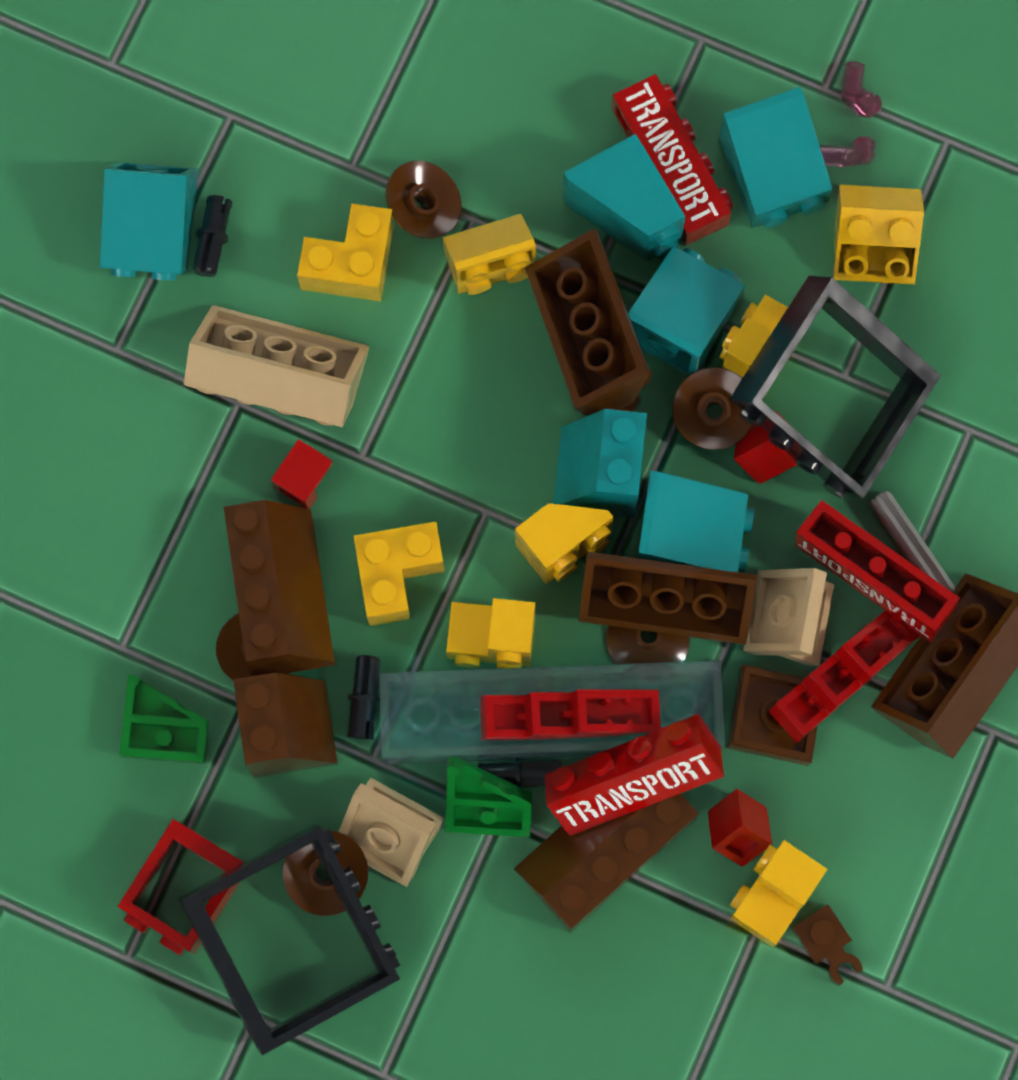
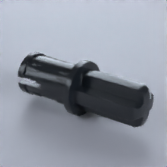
M219 195L207 197L202 227L196 230V237L199 238L193 270L202 277H214L216 275L222 246L228 242V235L225 232L233 202L227 198L225 203L222 204L224 197Z
M359 655L356 658L353 693L348 695V699L351 700L348 738L374 740L377 703L381 702V698L377 697L380 659L376 656Z
M516 758V762L478 764V768L521 788L545 786V774L563 767L559 760L522 762L521 758Z

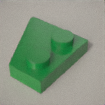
M128 675L119 756L121 758L205 764L210 722L194 711L182 706L166 694L144 683L138 677Z
M448 756L445 832L530 837L531 792L455 756Z

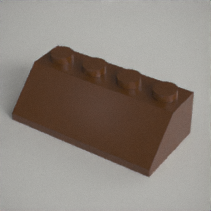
M592 229L525 267L575 410L586 416L603 409L621 410L631 405L650 375L598 231Z
M269 500L225 506L224 514L245 660L250 675L287 674L335 665L311 509Z
M587 552L578 622L746 645L758 575Z
M967 573L964 574L953 592L960 597L954 613L931 643L920 636L871 706L874 711L922 745L952 759L1018 667V593Z
M678 794L572 836H569L565 829L560 826L521 861L514 870L571 933L693 823L699 813L682 794Z

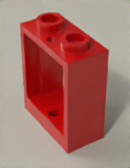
M172 819L117 907L127 912L123 921L137 930L145 933L148 927H151L163 936L159 943L181 956L186 949L195 955L201 942L193 927L186 937L136 906L137 902L175 842L225 873L244 862L175 819ZM239 883L210 898L205 909L213 924Z

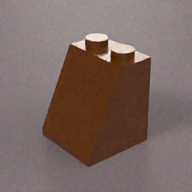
M282 673L233 679L244 761L254 777L338 765L326 681Z

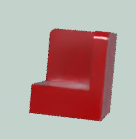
M752 425L747 435L736 444L734 460L757 483H764L797 465L795 463L797 457L793 453L773 445L767 439L769 433L765 429Z
M298 439L271 478L273 488L301 507L310 509L317 499L315 490L331 468L332 461Z
M739 789L734 790L708 811L712 849L741 867L766 850L770 844H773L767 808Z

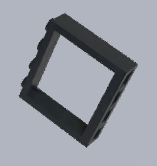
M809 275L729 400L741 409L739 415L745 421L756 427H762L769 433L767 439L773 445L793 453L797 457L795 463L801 469L812 475L820 476L825 481L823 487L828 492L839 498H842L844 495L864 498L941 375L833 277ZM821 308L900 378V381L843 470L762 401Z
M316 824L178 898L252 1041L262 1056L400 980L395 968L400 966L394 949L390 943L382 945L375 930L381 928L378 918L370 905L362 907L356 895V892L361 890L356 876L350 867L343 870L335 855L341 852L337 840L334 839L330 829L323 832L321 826ZM311 844L376 971L277 1026L268 1029L202 902Z

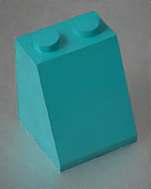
M801 87L723 113L718 141L752 228L764 225L765 228H772L784 223L789 215L801 211L804 215H808L826 206L825 203L829 202L833 188Z
M636 134L563 172V200L565 204L645 261L654 256H657L658 259L665 258L673 246L679 248L678 243L682 241L685 215Z
M117 162L104 169L100 268L111 269V275L119 277H135L136 271L152 272L151 278L157 280H176V274L181 275L188 269L198 168Z
M673 246L630 309L628 315L641 350L690 376L701 370L741 301L745 285L740 282V277L734 272L722 267L717 270L704 263L705 259L694 250L684 248L682 251Z
M603 409L562 426L553 504L608 510L612 515L635 517L639 496L647 413Z
M650 470L637 558L746 573L749 548L741 547L743 531L751 532L754 517V508L747 507L748 494Z

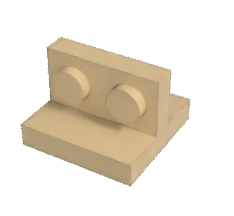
M816 568L758 570L746 645L744 644L743 651L753 655H778L808 666H820L834 584L826 581L827 572Z
M370 778L366 785L361 783L354 792L339 832L349 836L359 845L369 867L407 887L413 879L424 853L440 830L445 818Z

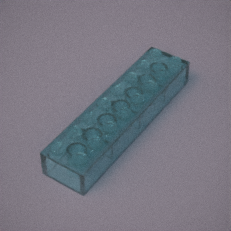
M721 661L379 673L381 758L384 765L448 762V756H455L466 762L516 760V758L527 760L590 757L598 752L631 741L636 737L646 735L567 739L481 740L480 697L483 695H526L530 692H573L577 689L659 690L661 728L699 714L720 744L721 752L725 746Z

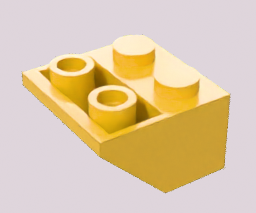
M839 184L833 261V278L835 280L915 285L924 218L921 189Z
M522 214L443 237L444 252L458 294L468 292L469 295H476L489 290L492 287L491 284L507 280L508 283L522 281L528 278L525 267L536 261V244Z
M548 503L515 528V546L545 584H548L554 578L557 582H561L577 569L578 566L575 562L587 552L599 553L610 543L608 537L612 533L613 516L608 510Z

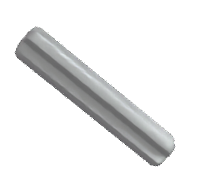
M887 490L876 495L871 500L870 506L906 559L953 593L955 591L954 584L891 492Z

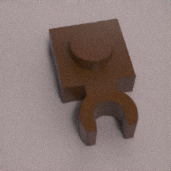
M829 905L824 906L791 928L814 964L826 958L829 963V977L837 986L844 983L838 973V967L841 963L850 964L856 974L862 971L859 959L852 954L845 953L842 947L852 941V939Z

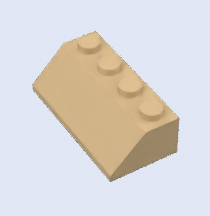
M212 305L189 343L183 385L196 388L205 394H218L230 397L243 404H256L275 409L284 415H298L313 419L322 425L343 427L353 407L369 352V346Z

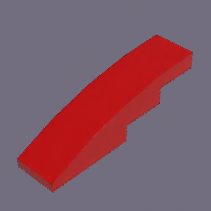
M882 612L843 644L830 658L811 672L798 686L780 699L768 712L798 743L916 641L920 635L888 612Z
M577 689L573 692L483 695L480 697L481 740L567 739L648 734L661 729L659 690Z

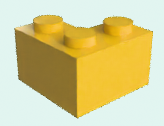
M351 203L345 242L304 237L297 273L300 289L381 302L394 229L392 209Z
M766 294L759 305L752 302L740 321L741 328L734 325L722 344L723 350L719 357L724 360L722 368L730 370L743 378L788 307Z
M437 522L354 535L369 626L411 619L404 579L445 572Z
M493 598L492 606L451 602L446 648L447 659H455L454 665L467 668H478L480 662L497 663L496 669L507 672H521L522 666L531 667L536 602Z
M783 840L778 848L771 844L753 869L760 875L752 887L749 888L743 884L729 904V906L736 910L730 919L772 948L776 946L798 911L804 906L828 870L785 840Z

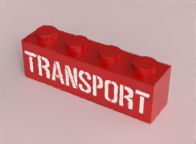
M654 74L613 94L611 109L626 137L628 138L634 134L637 135L684 213L685 222L682 241L687 246L728 226L731 217L730 210L734 209L726 189L724 187L718 189L712 175L715 174L709 157L705 152L699 154L693 141L696 140V136L687 118L680 119L674 107L677 106V100L671 87L667 83L662 85L657 75Z
M823 500L818 503L796 532L795 547L930 643L956 610L960 597Z
M696 714L545 774L546 805L569 836L578 834L724 777L721 746L701 716Z

